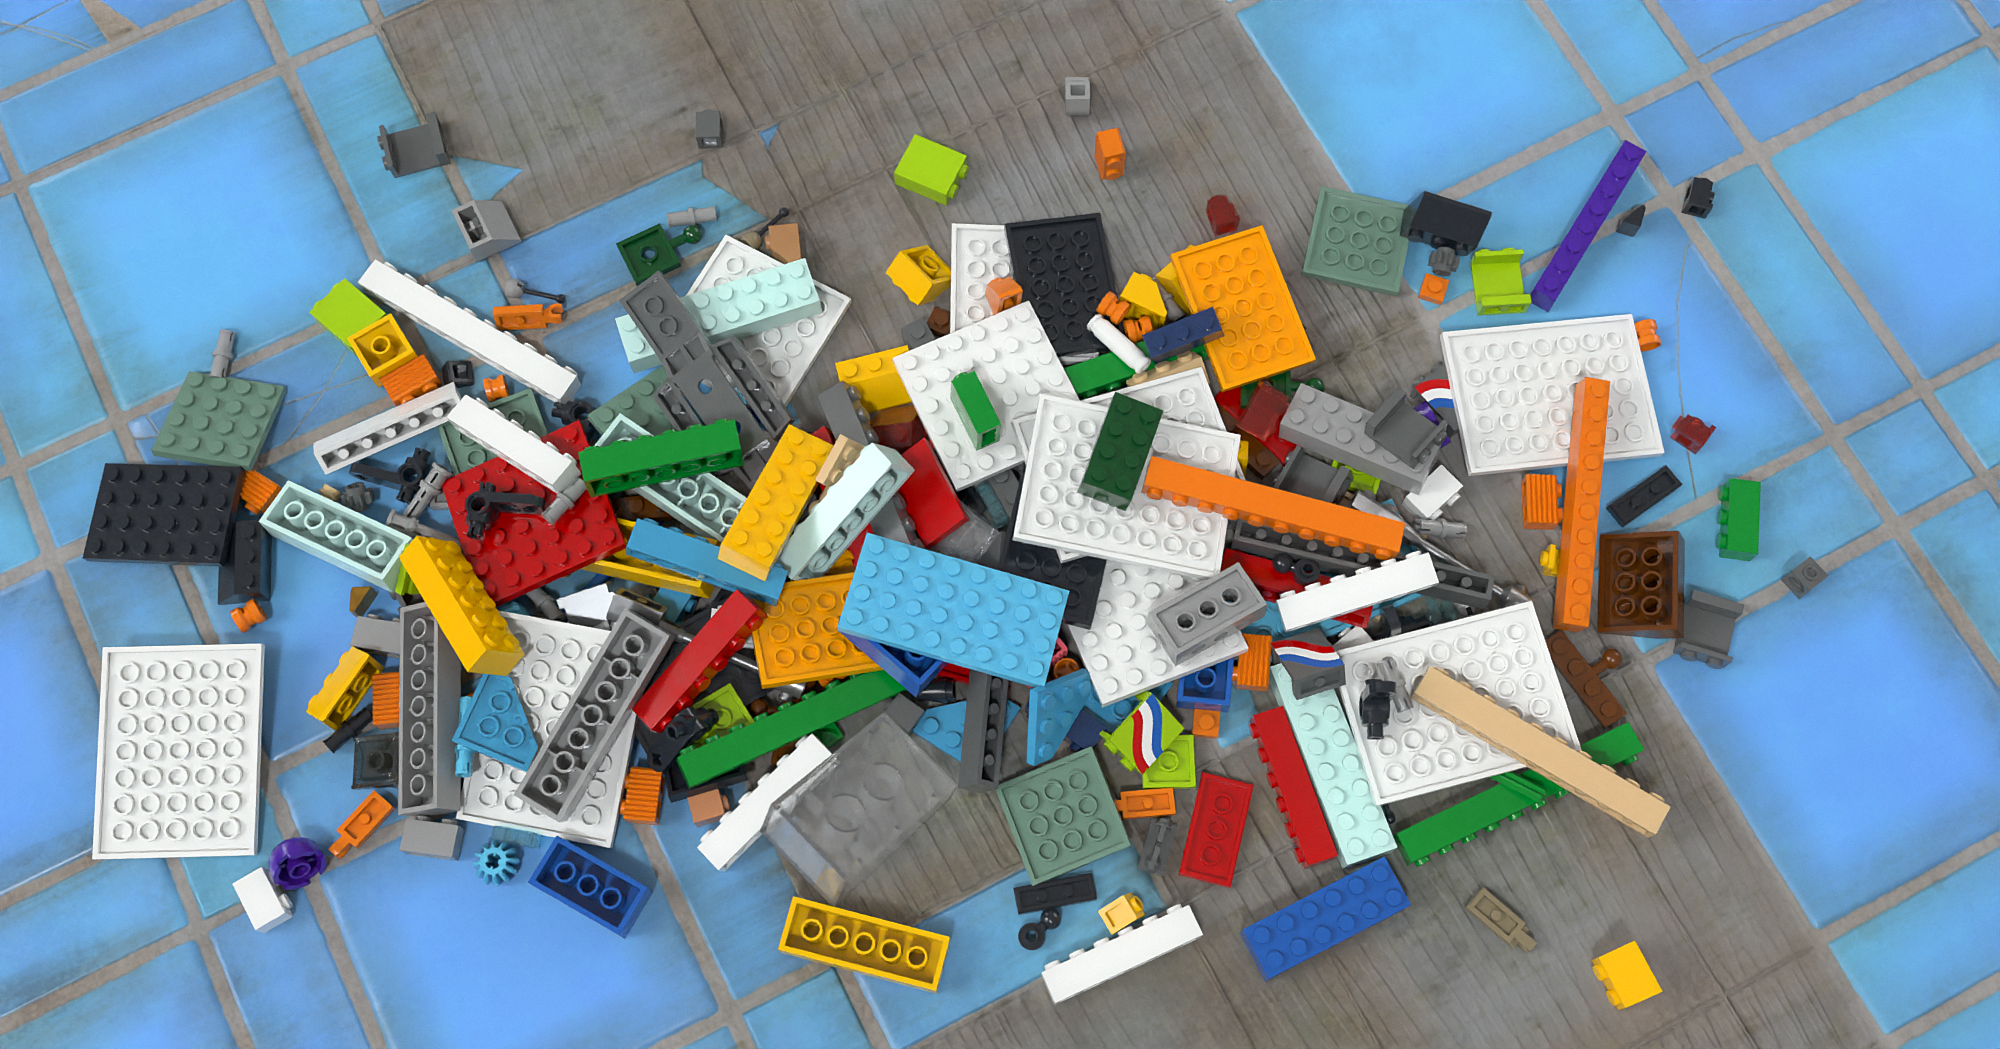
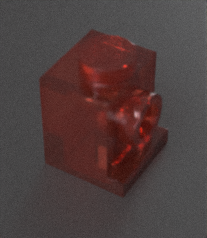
M1216 195L1207 201L1205 212L1214 236L1238 229L1239 215H1236L1235 208L1232 203L1228 202L1226 195Z
M1689 414L1685 418L1680 415L1672 425L1675 431L1670 438L1696 454L1704 446L1716 427L1711 425L1708 428L1702 420Z

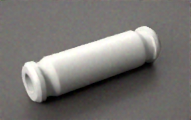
M1101 314L1095 315L1087 324V329L1092 331L1094 336L1130 368H1133L1137 374H1141L1151 364V359L1146 357L1144 352L1108 320L1103 319Z

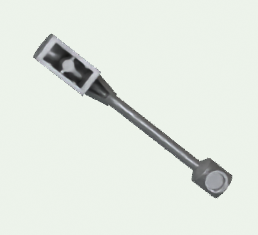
M1358 490L1347 505V508L1404 522L1402 543L1413 547L1416 546L1425 553L1429 552L1430 556L1443 564L1472 570L1422 539L1403 520V517L1397 514L1398 510L1394 505H1382L1377 502L1373 492L1369 490L1361 492ZM1493 584L1492 594L1498 597V607L1501 609L1529 601L1534 603V598L1528 595V589L1523 585H1510L1503 589L1497 584Z
M622 587L614 593L606 615V619L611 620V628L614 627L623 610L628 609L676 636L675 642L689 644L695 637V635L687 633L685 629L666 618L669 607ZM734 653L728 660L759 674L757 661L738 653ZM808 682L778 686L775 689L781 691L779 694L781 699L793 702L795 698H801Z

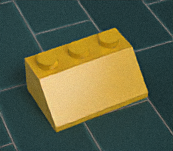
M908 345L835 363L839 382L844 381L854 385L861 394L859 400L862 407L869 414L912 403L892 362V358L909 351Z
M352 646L349 651H346L341 656L335 671L326 677L321 691L311 698L306 712L336 731L341 727L340 724L343 721H348L372 687V675L381 673L384 667L367 653Z

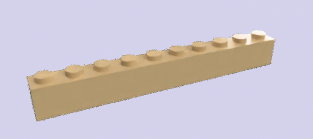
M1430 666L1425 671L1410 697L1411 699L1647 838L1656 835L1670 809V806L1664 803L1665 800L1661 796L1652 792L1648 794L1640 789V785L1637 782L1628 778L1624 780L1617 776L1616 771L1605 764L1600 766L1592 761V757L1581 750L1576 752L1568 747V743L1557 736L1551 737L1544 733V729L1538 724L1523 721L1514 710L1509 708L1503 709L1496 705L1497 702L1492 697L1485 694L1481 696L1472 691L1473 687L1468 683L1453 680L1444 669Z

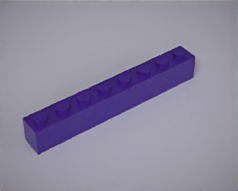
M1627 140L1624 141L1531 292L1532 304L1546 312L1550 311L1647 151Z

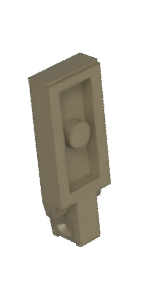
M1482 888L1465 908L1513 949L1517 945L1523 951L1529 953L1536 946L1537 943L1526 934L1529 931L1525 926L1526 923L1485 888Z

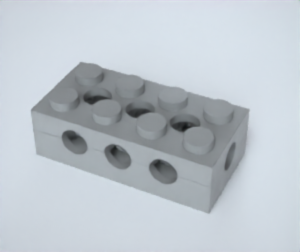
M1238 562L1148 612V626L1176 667L1263 618L1266 613L1267 603ZM1185 625V626H1188L1189 628H1182V627H1180V626Z

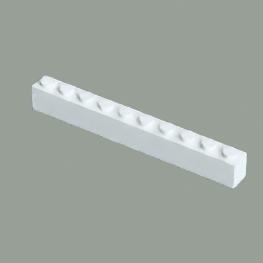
M375 259L358 281L361 288L368 295L554 403L557 401L566 404L567 401L573 398L581 386L577 377L578 374L568 366L563 368L557 365L558 362L547 354L543 357L537 353V350L532 345L526 342L523 345L511 333L498 331L492 322L486 319L484 321L476 318L477 315L468 308L460 309L449 297L444 296V298L436 295L437 292L428 285L422 287L417 284L416 279L407 273L401 275L388 262L382 264Z

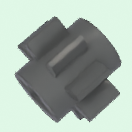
M1438 247L1437 252L1432 251L1428 266L1433 267L1432 272L1439 276H1450L1451 271L1456 272L1460 257H1455L1456 251L1448 247Z
M363 482L347 485L345 487L346 491L342 492L343 495L340 496L342 505L345 507L349 506V509L355 512L368 510L370 508L369 504L373 503L372 500L375 499L372 487L366 489Z

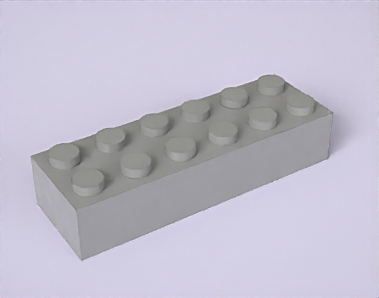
M1302 383L1280 423L1279 437L1416 495L1420 494L1441 445H1435L1430 450L1431 455L1425 463L1421 464L1419 462L1412 469L1364 434L1366 422L1374 414L1373 412Z

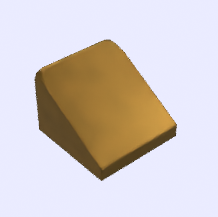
M352 587L349 611L355 617H363L376 598L377 592L372 587Z

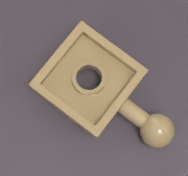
M839 435L815 479L826 487L819 500H815L810 504L808 509L809 515L811 509L825 498L828 489L843 477L845 469L856 462L860 457L861 451L866 446L846 436Z

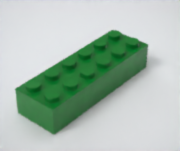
M720 419L715 421L714 424L706 426L695 424L682 431L675 429L667 430L662 435L653 437L651 435H642L636 440L629 442L618 440L605 447L589 446L584 451L578 452L583 480L590 497L744 466L735 420L729 421V419Z

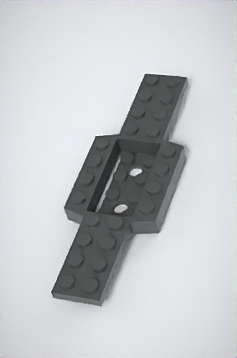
M657 271L619 300L660 359L668 375L667 379L652 397L674 429L678 431L687 430L695 424L711 425L720 419L738 421L741 424V432L738 434L744 466L710 472V474L719 478L735 472L751 491L779 443V439L783 436L788 425H792L795 419L740 340L732 336L712 345L661 271ZM715 355L768 432L762 430L713 359ZM705 379L710 380L713 385L712 391L708 394H703L699 389L701 381ZM815 492L813 493L797 525L804 522L809 516L808 509L810 504L815 500H819Z

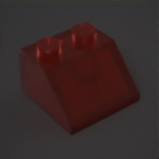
M914 405L880 410L870 423L871 428L875 430L879 437L877 443L895 449L900 455L921 439H926V430Z

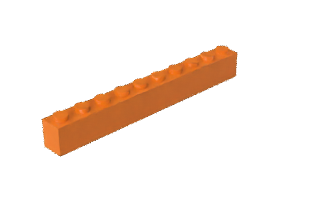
M1585 377L1575 385L1553 629L1576 633L1589 627L1610 381Z
M1151 456L1148 463L1141 493H1145L1147 497L1154 500L1166 499L1172 501L1177 506L1185 507L1189 505L1196 507L1197 510L1203 513L1215 512L1222 514L1226 519H1242L1248 521L1253 526L1261 527L1265 525L1272 527L1274 531L1279 533L1291 532L1299 534L1298 536L1305 540L1318 539L1324 541L1328 546L1338 547L1340 545L1348 547L1350 551L1355 553H1371L1381 560L1394 559L1399 553L1405 523L1154 456Z

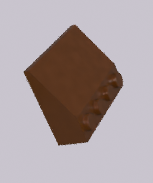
M1679 531L1600 535L1599 633L1654 639L1684 638L1685 540Z

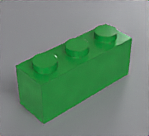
M1730 478L1723 486H1720L1718 500L1721 501V509L1717 516L1720 533L1716 539V548L1719 549L1720 558L1751 561L1758 555L1761 482Z

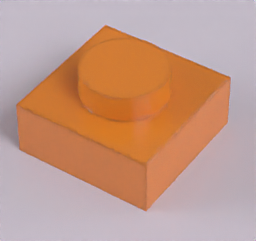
M1426 273L1418 298L1441 305L1450 280Z
M1194 709L1191 735L1194 737L1217 739L1220 711Z

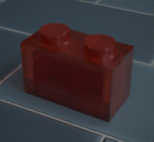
M1259 381L1236 422L1237 427L1265 442L1267 437L1271 438L1277 429V424L1275 423L1279 415L1283 416L1290 405L1288 399L1290 397Z

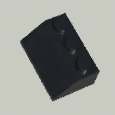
M1424 191L1404 209L1400 236L1408 238L1411 242L1428 244L1434 249L1448 247L1454 249L1457 256H1467L1478 247L1492 212Z
M260 519L234 522L225 567H219L218 605L246 603L253 598L257 602L270 601L272 536L259 523Z

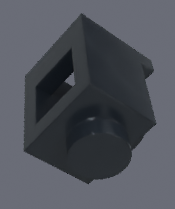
M1694 177L1687 187L1681 213L1705 219L1713 208L1712 202L1715 192H1712L1713 182L1707 178Z

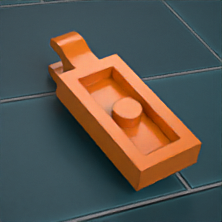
M558 303L550 305L547 309H544L543 304L493 307V317L498 331L547 328V323L559 324L563 321L561 314H557L563 313L562 304Z
M1173 788L1120 792V800H1114L1118 812H1122V820L1174 816L1176 814Z
M373 790L336 830L342 836L328 850L339 859H342L349 851L351 845L359 849L395 808Z

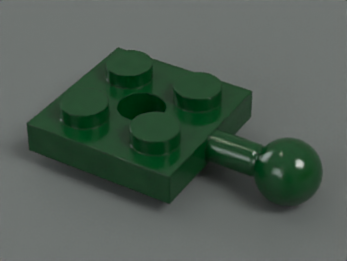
M659 223L616 243L636 285L639 286L657 271L666 274L681 267L680 261L673 249L685 243H699L702 239V231L696 225H689L684 229L683 234L668 240ZM651 250L655 252L654 257L651 259L642 258L643 253Z
M1291 370L1240 386V409L1287 411L1291 403V391L1297 392L1301 383L1322 392L1325 390V384L1319 378H1311L1307 382L1291 381ZM1263 380L1271 383L1272 388L1264 390L1260 388L1259 382Z

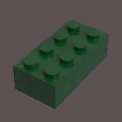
M1115 392L1108 406L1077 493L1126 511L1132 501L1164 410Z

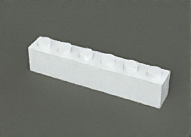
M454 382L313 443L314 455L325 475L449 421L446 418L447 415L461 401L462 397Z
M465 395L446 417L456 430L557 494L558 492L562 493L576 477L582 474L576 467L577 461L568 453L562 455L552 443L547 441L544 444L541 442V438L530 430L528 433L523 431L524 428L513 419L509 422L495 408L493 410L488 409L489 406L480 398L474 400Z
M1421 551L1412 552L1405 555L1406 560L1396 562L1395 558L1380 563L1381 567L1371 570L1370 566L1355 571V576L1346 578L1345 574L1331 578L1330 584L1323 586L1320 585V582L1306 586V591L1298 594L1295 593V590L1280 594L1281 599L1276 600V606L1285 633L1436 586L1439 581L1429 552L1422 554Z
M813 734L809 737L807 735L803 736L796 743L797 749L791 755H784L777 762L776 765L778 767L771 774H765L758 781L757 784L759 786L752 793L750 791L747 792L739 800L738 803L740 805L733 812L730 810L719 820L721 824L714 831L711 829L700 839L702 843L697 848L719 871L725 872L838 759L817 736Z
M1181 904L1175 905L1166 910L1168 915L1159 919L1157 915L1151 916L1142 921L1144 925L1135 930L1132 926L1118 932V938L1109 941L1108 937L1103 938L1093 944L1094 949L1085 952L1082 948L1069 954L1070 960L1060 964V961L1056 960L1045 965L1046 971L1042 972L1041 976L1054 1005L1201 938L1203 935L1190 906L1187 905L1182 908Z

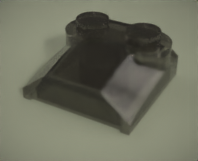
M399 732L354 737L353 783L351 789L362 790L386 787L398 789Z

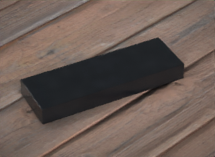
M1666 465L1613 502L1606 509L1617 523L1624 528L1683 484Z
M1092 873L1046 881L1035 886L1031 884L1013 888L1018 915L1097 900Z

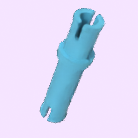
M470 696L461 697L459 700L458 726L472 699ZM457 744L454 748V753L457 754L455 776L462 778L471 777L473 774V753L475 754L476 752Z

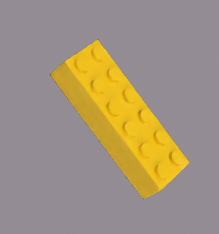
M789 424L722 541L718 559L766 581L819 484L815 479L830 454L833 445Z
M617 518L626 544H628L636 522ZM684 533V535L690 536V537H692V538H694V536H697V535H692V534ZM703 537L712 545L718 547L721 545L718 540ZM626 549L581 568V570L710 599L715 586L626 555Z
M416 536L400 555L399 559L467 672L507 676L525 654L519 646V641L508 628L506 620L501 617L496 609L495 602L485 591L483 583L473 572L472 565L465 559L460 546L454 541Z
M793 896L778 950L783 954L937 994L951 939L948 936Z

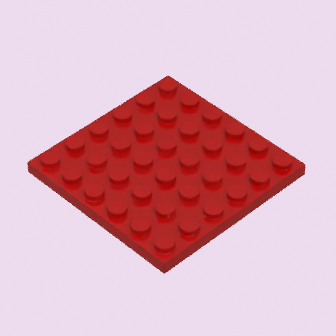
M580 420L540 437L541 442L544 444L547 441L552 443L559 450L560 454L568 453L577 461L576 467L582 473L578 452L584 451L585 448L590 446V443ZM499 456L446 479L442 485L465 559L472 565L473 572L483 583L488 596L495 602V607L626 549L627 544L609 495L590 497L588 490L573 503L574 507L571 510L568 509L554 525L546 521L541 514L499 512V516L492 523L491 528L484 531V538L482 540L478 539L479 536H477V540L467 537L466 534L469 526L465 524L467 516L465 501L473 492L479 491L480 482H485L484 486H486V482L496 485L495 492L539 496L546 501L544 511L556 499L557 493Z

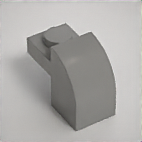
M1065 77V116H1089V77Z

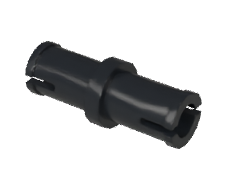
M363 707L347 722L343 721L340 724L341 727L327 739H324L323 743L334 754L351 738H357V733L373 721V716Z

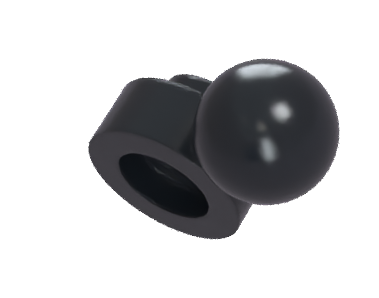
M1280 553L1274 557L1272 562L1276 572L1280 574L1292 572L1295 582L1302 586L1314 584L1320 575L1318 564L1311 559L1305 558L1295 563L1290 555ZM1303 568H1309L1311 573H1306Z
M1048 908L1041 913L1038 924L1027 923L1022 926L1018 934L1021 946L1031 951L1040 949L1046 941L1045 931L1054 930L1061 924L1060 913L1056 909ZM1034 931L1036 939L1030 942L1027 939V934Z

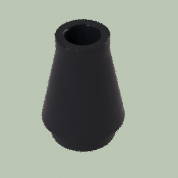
M947 678L931 682L918 694L917 698L919 701L925 700L949 704L950 701L956 700L955 682Z

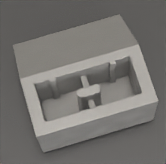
M472 200L451 210L477 262L522 242L502 201Z

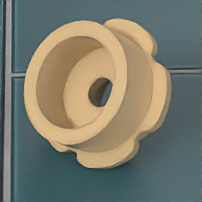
M324 484L321 490H317L321 493V496L334 502H341L339 499L343 493L331 486Z

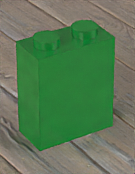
M975 371L970 373L962 372L956 375L951 381L950 399L975 450L978 451L999 442L1001 422Z

